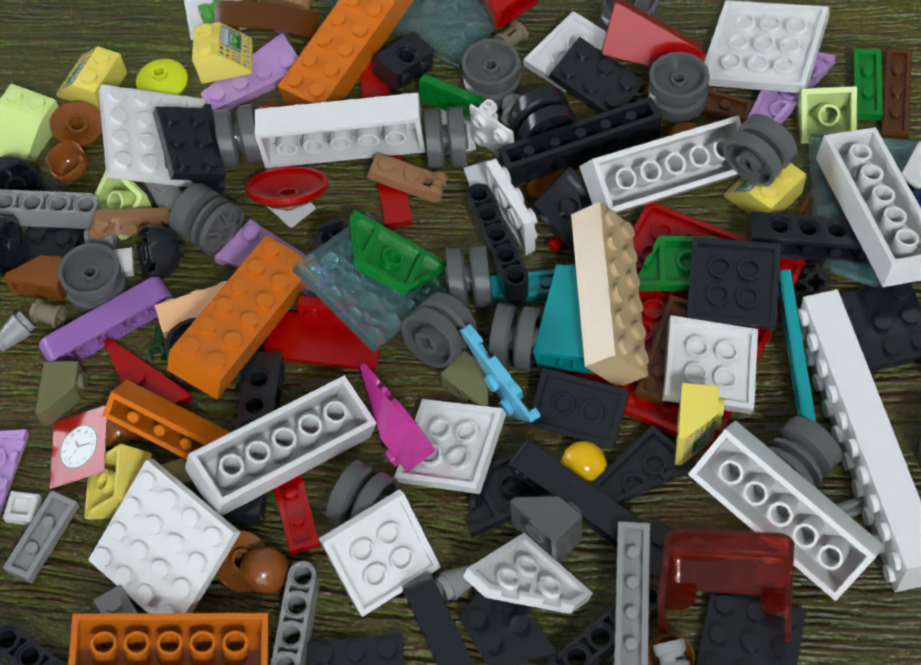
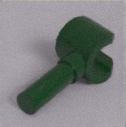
M161 326L155 328V342L147 351L152 362H154V354L156 352H161V359L163 361L166 360L165 349L162 346Z

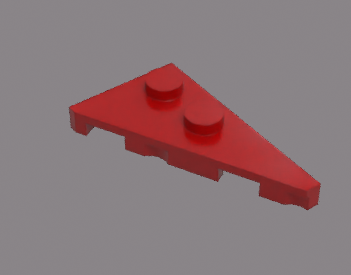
M110 338L103 341L122 383L125 380H129L180 407L193 401L188 391Z

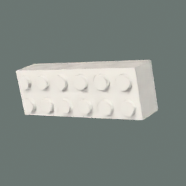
M418 93L255 109V138L265 168L374 158L376 152L387 156L426 152L425 125Z
M739 115L597 157L580 166L592 205L601 202L618 214L740 176L729 165L723 153L725 142L736 131H739V127L742 125Z
M877 128L824 135L816 160L882 287L921 281V208Z
M344 375L188 454L185 470L206 504L223 516L369 439L377 423Z
M736 420L721 433L688 474L835 601L876 558L884 546Z

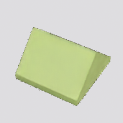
M857 86L802 88L800 90L796 114L801 144L821 143L824 135L857 130Z
M105 171L94 194L101 209L152 208L147 194L133 181L107 178ZM117 235V236H118L121 240H125V239H127V238H128L129 236H131V235H128V236H126V235Z

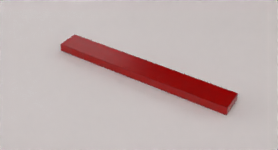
M375 57L360 75L363 98L390 96L388 86L372 72ZM401 155L390 156L401 160ZM378 182L385 227L392 229L413 225L408 194Z

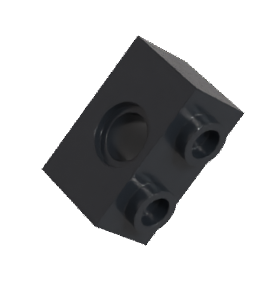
M413 31L376 54L372 72L394 92L402 86H408L414 78L421 74L424 75L431 70L435 50Z

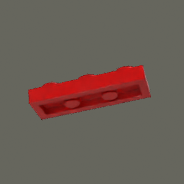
M301 474L274 488L291 556L321 547Z

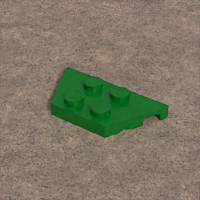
M353 211L349 218L355 269L403 296L410 294L445 273L446 261L360 212Z
M659 236L638 275L640 279L639 291H688L692 238L718 239L717 236Z

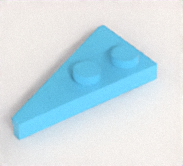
M471 324L459 330L486 375L484 377L486 385L492 392H496L501 400L498 404L500 408H503L506 416L527 422H533L541 415L536 408L528 409L521 402L523 391L514 382L497 357L493 356L490 358L482 344L483 339Z

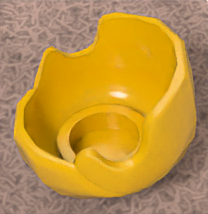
M588 441L575 442L565 449L560 463L590 484L607 469V461L603 451L597 445Z

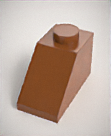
M40 255L5 273L4 280L12 293L64 302L66 293L58 278V267L63 259L61 256Z

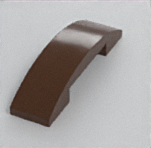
M226 0L216 2L214 23L220 22L239 31V28L287 34L292 39L310 41L318 30L319 16L307 11L276 4Z

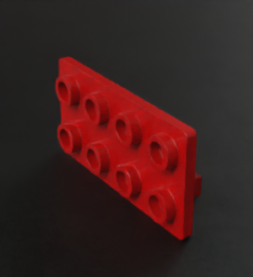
M299 295L297 302L298 312L287 311L268 335L263 352L282 353L284 361L357 370H361L360 365L365 363L371 371H376L386 323L358 319L356 301Z

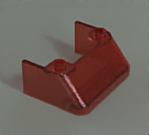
M676 528L669 531L665 536L657 599L660 634H666L669 609L684 610L691 607L696 601L697 591L761 595L760 604L766 613L774 616H785V642H791L795 548L793 539L786 534L774 532Z

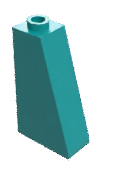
M556 264L533 351L537 367L595 374L586 368L584 363L576 265Z

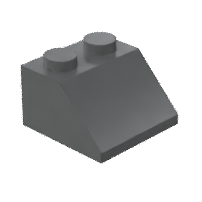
M559 496L514 497L510 501L512 527L520 534L525 533L558 563L582 541V513L574 503L570 501L566 503Z

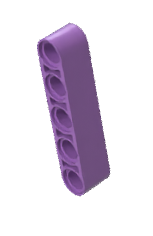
M151 277L47 335L40 341L39 349L46 361L79 362L105 347L104 340L110 338L116 341L158 317L155 305L174 297L160 277Z

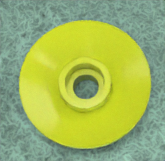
M158 59L146 64L139 71L136 78V86L139 90L180 95L188 83V75L184 66L171 59Z

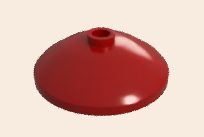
M276 167L264 170L250 177L245 184V189L248 197L258 204L273 209L291 211L319 198L328 188V177L324 172L312 167Z

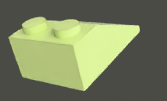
M10 84L0 98V156L8 153H18L29 157L33 162L36 160L53 135L50 130V118L52 113L59 107L55 99Z

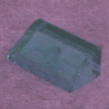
M825 260L822 268L824 269L823 271L832 268L831 273L872 287L877 288L880 285V281L870 263Z

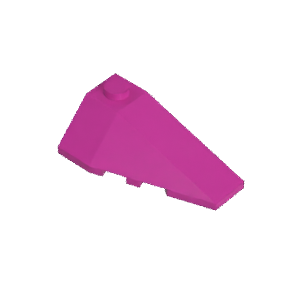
M362 363L360 369L380 438L388 448L384 454L394 467L400 464L408 473L436 450L399 401L392 396L365 363Z

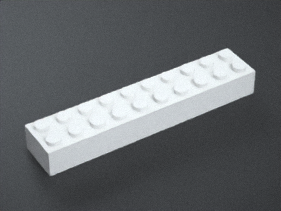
M838 290L803 297L801 308L798 309V317L806 364L811 367L813 372L812 382L816 392L820 391L822 396L823 413L826 418L829 417L831 420L832 437L841 447L843 467L846 471H850L853 479L851 481L853 494L856 498L862 497L865 507L861 510L863 521L866 526L870 525L873 537L884 545L878 554L881 555L884 563L883 574L887 583L892 584L894 592L921 587V500Z

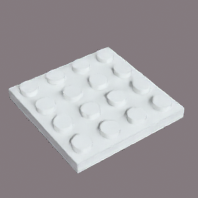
M725 0L704 61L709 70V86L800 93L802 88H808L830 15L829 6Z
M101 84L99 101L107 178L190 187L195 184L191 180L170 179L168 169L165 167L164 153L153 111L156 106L202 108L206 104L204 99Z
M149 459L145 461L88 560L117 586L122 585L126 594L147 613H193L241 532L154 459Z

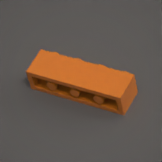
M125 380L111 391L102 416L185 459L188 458V454L230 433L224 428L129 380Z

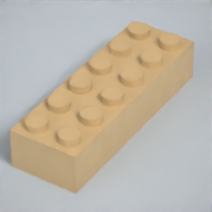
M598 202L571 214L585 367L613 385L621 387L648 376L647 364L649 358L644 342L646 331L642 324L641 312L643 311V305L639 297L638 287L640 286V279L636 270L637 254L633 243L635 232L628 221L622 219L614 210L609 209L603 203Z

